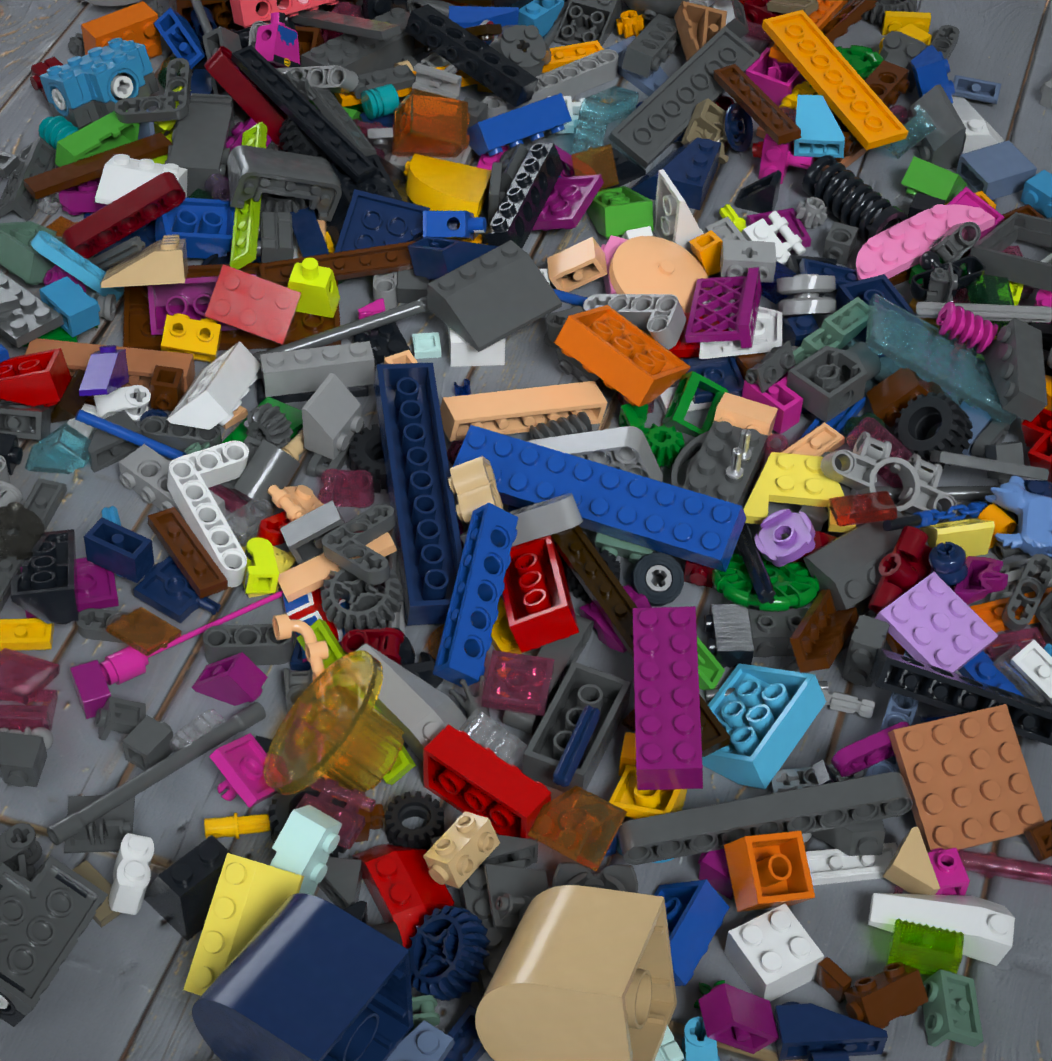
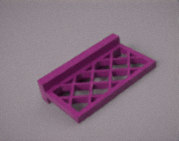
M759 267L748 268L747 276L697 279L685 334L686 343L740 340L741 348H752L762 292ZM733 286H739V287L736 288V289H732V288H731V287H733ZM714 287V288H712V289H710V290H708V291L705 290V289H703V288ZM722 292L726 293L721 297L716 296ZM734 298L737 299V301L733 302L732 304L729 303L730 300ZM707 300H710V301H711V302H709V303L706 304V305L702 304L703 302H705V301H707ZM719 306L722 307V309H720V310H718V311H715V310H714V309H716V308L719 307ZM730 313L735 314L730 318L726 317ZM704 314L708 315L704 319L699 318ZM715 321H719V322H720L719 324H717V325H715V326L711 325V324L714 323ZM729 327L734 330V331H723V330H725V329H727V328H729ZM701 329L706 330V331H704V332H697V331H699V330H701Z

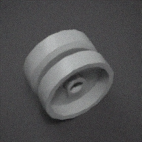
M800 274L794 275V277L778 278L777 292L781 295H794L793 299L779 301L778 311L782 312V316L833 314L837 311L836 300L832 297H819V294L831 293L836 290L835 276Z

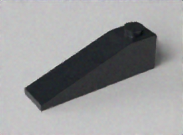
M71 529L44 532L32 549L33 556L31 559L24 561L22 572L20 575H15L11 581V600L46 624H68L71 621H79L75 531Z

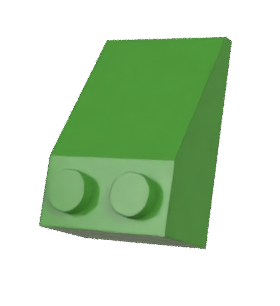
M626 186L600 189L586 210L596 231L608 240L611 235L621 238V235H624L627 230L650 226L651 230L654 231L652 200Z

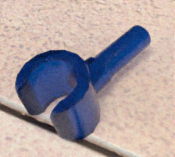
M464 379V386H458L454 382L455 396L471 394V386L468 379Z

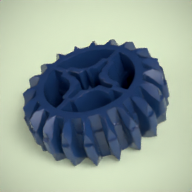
M445 905L443 909L435 908L432 915H424L423 925H416L417 933L414 937H409L412 945L408 950L410 954L412 986L424 995H433L434 998L441 1001H450L451 998L460 999L462 992H471L472 982H480L478 974L480 970L486 969L483 962L490 954L485 948L491 941L485 936L488 929L481 924L482 920L477 915L470 913L469 910L462 907Z

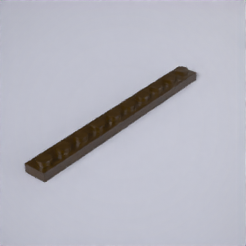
M579 525L552 534L551 537L556 549L634 659L633 608L638 607ZM699 694L702 757H705L729 745L730 736Z

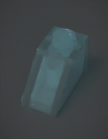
M64 423L31 447L25 469L34 472L70 474L79 467L83 468L89 462L88 448L91 440L67 423Z

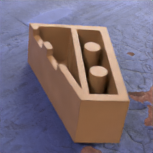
M686 1L681 2L674 20L686 62L726 26L727 11Z

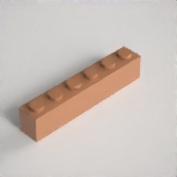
M36 338L29 342L25 355L61 348L72 377L76 370L80 369L85 372L91 354L100 351L99 347L107 345ZM116 346L117 350L126 349L129 383L122 387L141 385L150 392V381L156 365L183 369L185 393L193 383L195 377L193 354Z

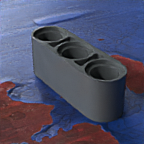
M148 416L140 422L142 435L182 452L196 442H199L200 445L209 442L210 447L222 443L221 429L218 425L207 430L172 424L167 420L168 417Z
M272 624L212 626L203 634L205 658L209 664L243 652L255 665H281L291 661L294 651L293 633L290 639L276 640Z

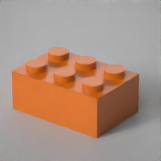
M142 1L81 24L85 55L92 48L109 45L108 41L114 38H122V40L126 41L133 40L135 43L144 44L149 59L161 55L160 32L153 24L158 19V14Z

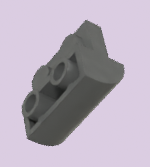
M247 436L243 442L249 449L245 470L239 478L219 485L245 498L249 503L271 512L275 504L267 492L269 487L272 485H277L279 489L286 487L300 463L272 443L264 439L260 441Z

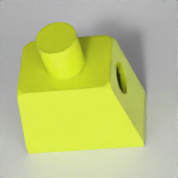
M306 258L302 263H296L287 288L301 292L296 312L334 318L340 301V295L333 270L318 266V261L314 258Z

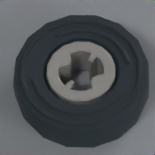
M651 553L643 556L634 565L630 575L632 589L638 594L645 595L651 606H664L673 602L680 595L684 585V573L680 564L673 557L664 553ZM652 572L663 576L664 579L661 580L662 587H659V584H652L651 580L654 578Z

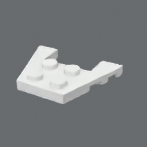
M734 299L729 301V303L731 304L735 302ZM707 300V301L703 302L702 304L706 305V304H708V303L711 302V301H710V300ZM719 306V307H717V308L714 309V310H715V311H718V310L722 309V307ZM759 306L752 348H741L740 340L700 342L699 359L770 352L773 347L782 346V312ZM730 313V314H728V315H726V316H729V318H730V317H732V316L735 315V314Z

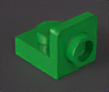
M630 403L620 405L619 427L634 426L643 432L645 428L644 423L647 421L648 404L640 407Z

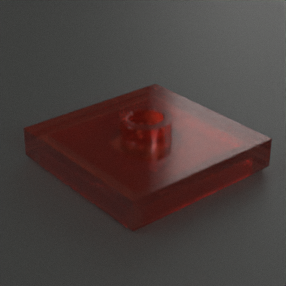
M888 491L829 498L830 509L838 526L898 518L897 508Z

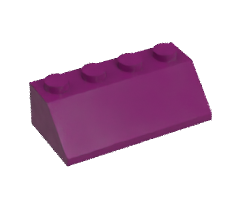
M219 276L186 278L185 283L147 285L151 335L163 334L167 315L185 314L190 319L200 321L202 318H206L205 313ZM217 322V324H221V331L238 330Z

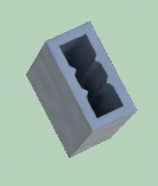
M1007 140L961 154L956 174L960 175L973 193L982 191L991 200L1022 191L1025 181L1035 176L1037 168L1019 149Z

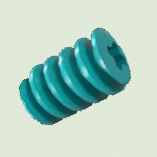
M51 116L42 120L38 131L39 136L56 150L57 141L79 129L63 116Z

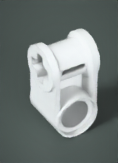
M141 385L120 387L107 395H94L98 416L103 419L125 410L133 421H140L142 414L148 411L147 405L151 399L149 390Z

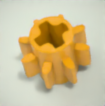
M635 10L624 11L620 15L621 19H616L618 34H623L626 39L633 35L637 37L640 31H643L645 28L643 15H638Z

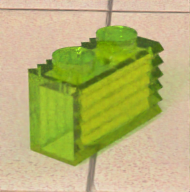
M899 918L895 921L889 940L886 965L902 962L905 965L919 969L920 974L929 976L939 969L957 974L962 960L964 934L962 932L957 934L955 930L952 932L948 929L943 931L941 927L936 929L934 926L929 927L927 924L922 926L921 923H918L916 925L914 922L909 923L907 920L902 922Z

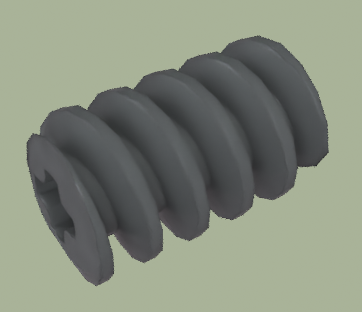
M579 412L577 416L572 414L567 419L560 417L557 421L549 420L546 424L538 423L536 427L531 425L530 437L531 440L593 430L587 414Z

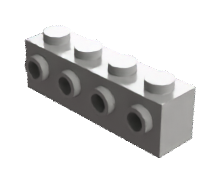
M370 341L260 354L265 397L316 391L330 373L335 374L346 387L374 384L375 362Z

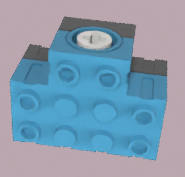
M114 38L108 41L109 45L88 50L87 55L68 59V64L48 68L47 73L39 77L53 116H63L74 126L81 128L115 111V104L121 99L148 97L150 94L159 91L145 45L135 43L133 40L126 41L122 40V38Z

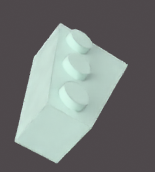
M310 804L294 809L272 847L277 853L270 866L304 876L299 893L314 895L318 883L323 880L327 873L328 866L326 863L329 855L336 849L339 843L340 836L338 833L342 823Z

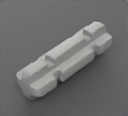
M821 688L827 701L825 705H829L830 709L853 715L854 712H858L861 717H872L875 706L873 700L863 698L861 701L858 700L857 696L836 691L832 694L829 693L828 689Z

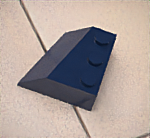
M697 137L672 151L630 189L649 199L656 200L658 171L664 169L685 200L688 208L700 210L719 165L721 143Z

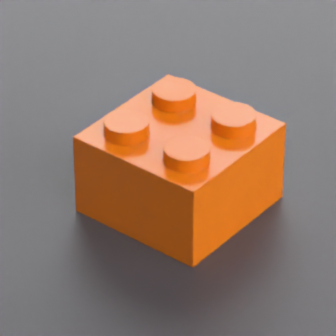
M801 831L744 836L724 845L737 912L775 908L784 903L787 906H792L815 898Z

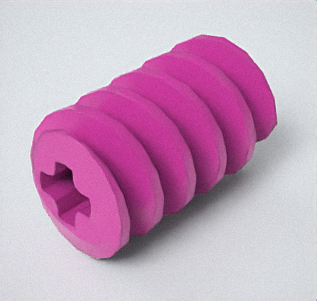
M950 301L942 307L936 320V324L940 326L939 335L943 336L949 330L948 339L953 340L959 335L957 343L962 345L968 340L966 345L968 349H972L977 344L976 353L981 354L985 348H988L998 331L997 324L993 325L991 321L983 320L979 315L974 316L973 312L965 311L963 307L955 306Z

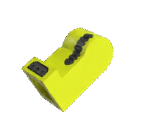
M260 537L252 538L247 542L245 550L247 557V571L244 581L245 594L275 593L279 571L273 546L267 539Z

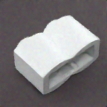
M130 833L124 836L113 868L114 881L109 894L111 911L136 915L139 912L151 877L149 866L154 854V843L150 837Z

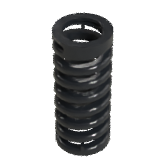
M825 155L817 159L804 175L802 181L804 192L810 197L821 199L825 207L828 208L827 211L833 213L844 224L857 227V234L866 242L876 234L896 225L898 221L900 223L907 219V215L897 206H891L888 199L882 198L879 192L873 191L870 185L864 184L861 178L855 177L851 170H846V167L842 163H837L835 157L831 155ZM826 165H829V167L826 170H824V172L821 174L818 181H816L815 179L820 170ZM858 201L855 207L851 210V207ZM873 201V203L865 211L864 215L860 217L861 213L867 208L869 203ZM882 208L881 213H879L875 220L869 224L870 220L876 215L878 210Z

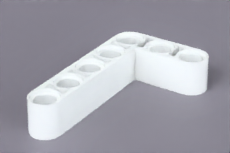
M236 440L172 460L169 464L167 488L182 516L228 580V587H237L243 582L247 557L208 488L237 479L245 470L249 449L245 443Z

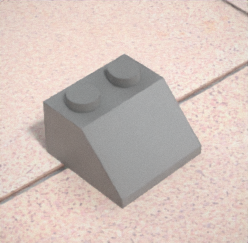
M333 373L327 376L302 407L304 449L334 460L341 451L347 448L351 437L358 433L363 426L364 419L361 417L360 402Z

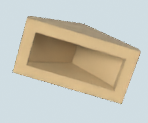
M913 827L902 839L882 877L910 894L935 895L940 886L918 827Z

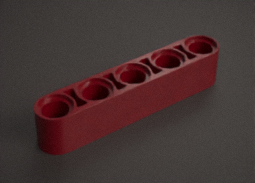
M220 46L204 64L206 70L257 124L263 122L268 127L267 134L283 150L282 146L285 143L280 142L279 137L282 134L279 133V129L282 127L283 121L289 116L231 60L232 52L228 48Z
M164 172L64 231L62 239L66 246L88 259L179 206L185 200V192L173 173Z

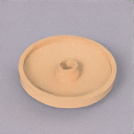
M639 236L626 240L616 250L609 266L610 280L617 294H672L678 298L684 313H690L697 279L708 278L701 263L689 251L672 241L655 236Z

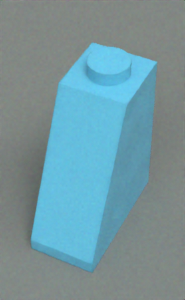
M798 94L795 124L801 129V138L794 140V156L823 157L831 155L835 158H844L845 137L823 95Z

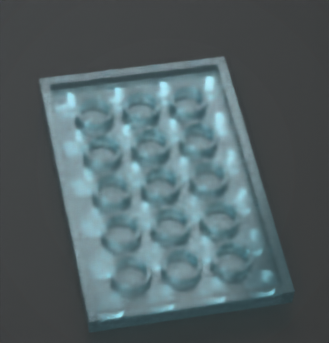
M875 293L869 301L866 345L873 353L877 355L884 354L891 358L897 366L903 369L909 368L916 372L917 376L922 380L938 384L947 394H956L963 398L969 406L985 410L994 420L1012 424L1017 415L1002 409L982 353H976L975 348L968 349L966 343L958 344L957 338L953 340L948 339V333L943 336L939 335V328Z

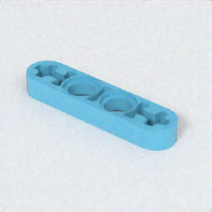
M39 231L31 241L32 247L39 254L102 296L114 294L117 302L124 294V287L101 288L100 282L106 272L49 233Z

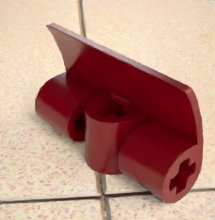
M904 526L892 553L886 555L881 560L879 573L882 576L868 605V608L875 614H878L930 575L931 566L928 557L933 548L926 545L928 535L922 530L912 526Z

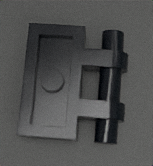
M395 322L369 330L370 335L360 333L353 336V343L370 341L371 348H377V351L372 349L375 371L376 365L384 363L385 357L410 350Z

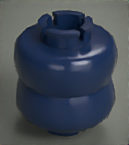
M945 542L944 544H938L930 551L928 557L931 566L930 574L935 572L949 587L952 585L956 586L967 577L966 553L961 546L952 542Z

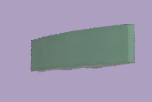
M856 297L824 319L819 329L803 339L801 346L793 351L795 364H799L825 346L842 349L876 317L877 312L859 297Z

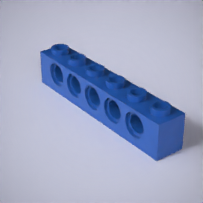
M489 502L472 512L433 670L434 675L460 687H463L460 684L461 679H465L467 686L479 682L480 676L485 673L486 667L484 662L487 651L492 644L491 632L499 613L497 609L498 602L505 588L503 581L506 569L511 562L510 551L512 543L517 536L516 526L518 517Z

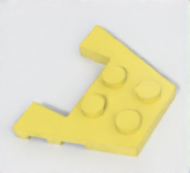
M771 452L743 509L747 518L745 523L760 525L768 517L769 502L827 507L828 531L847 533L856 528V522L839 482L826 477L821 470V461L823 459L821 456Z

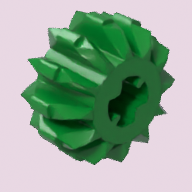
M665 423L659 427L652 424L650 429L644 428L643 433L659 467L665 466L670 469L680 451L685 447L683 433L677 432L675 426L666 427Z

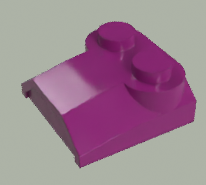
M101 177L60 191L59 201L62 204V210L68 212L69 215H80L83 212L95 213L107 206V204L95 202Z

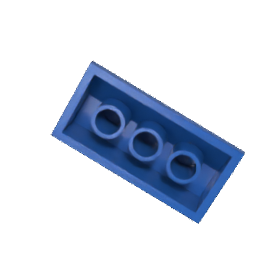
M560 93L480 121L462 131L460 136L479 156L488 153L489 157L503 152L502 148L509 145L511 149L519 143L524 144L523 140L530 138L531 142L545 137L544 132L551 131V134L563 131L565 130L564 125L571 122L572 119L563 95Z

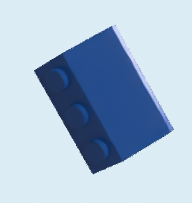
M185 198L179 206L156 218L155 239L158 241L162 240L164 235L178 234L180 239H186L187 258L207 259L214 254H218V257L227 256V252H231L235 207H230V200Z
M707 879L659 885L654 894L655 896L665 898L675 986H685L692 979L695 968L702 956L707 952L709 943L716 931L721 927L723 918L730 908Z

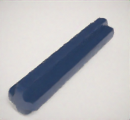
M590 705L584 707L554 771L553 782L556 785H561L562 787L569 786L599 721L600 710L598 708H593Z

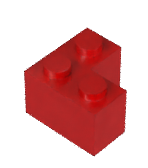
M1044 408L1031 422L1024 420L1021 423L1025 444L1031 448L1027 452L1030 466L1048 469V481L1052 482V411Z

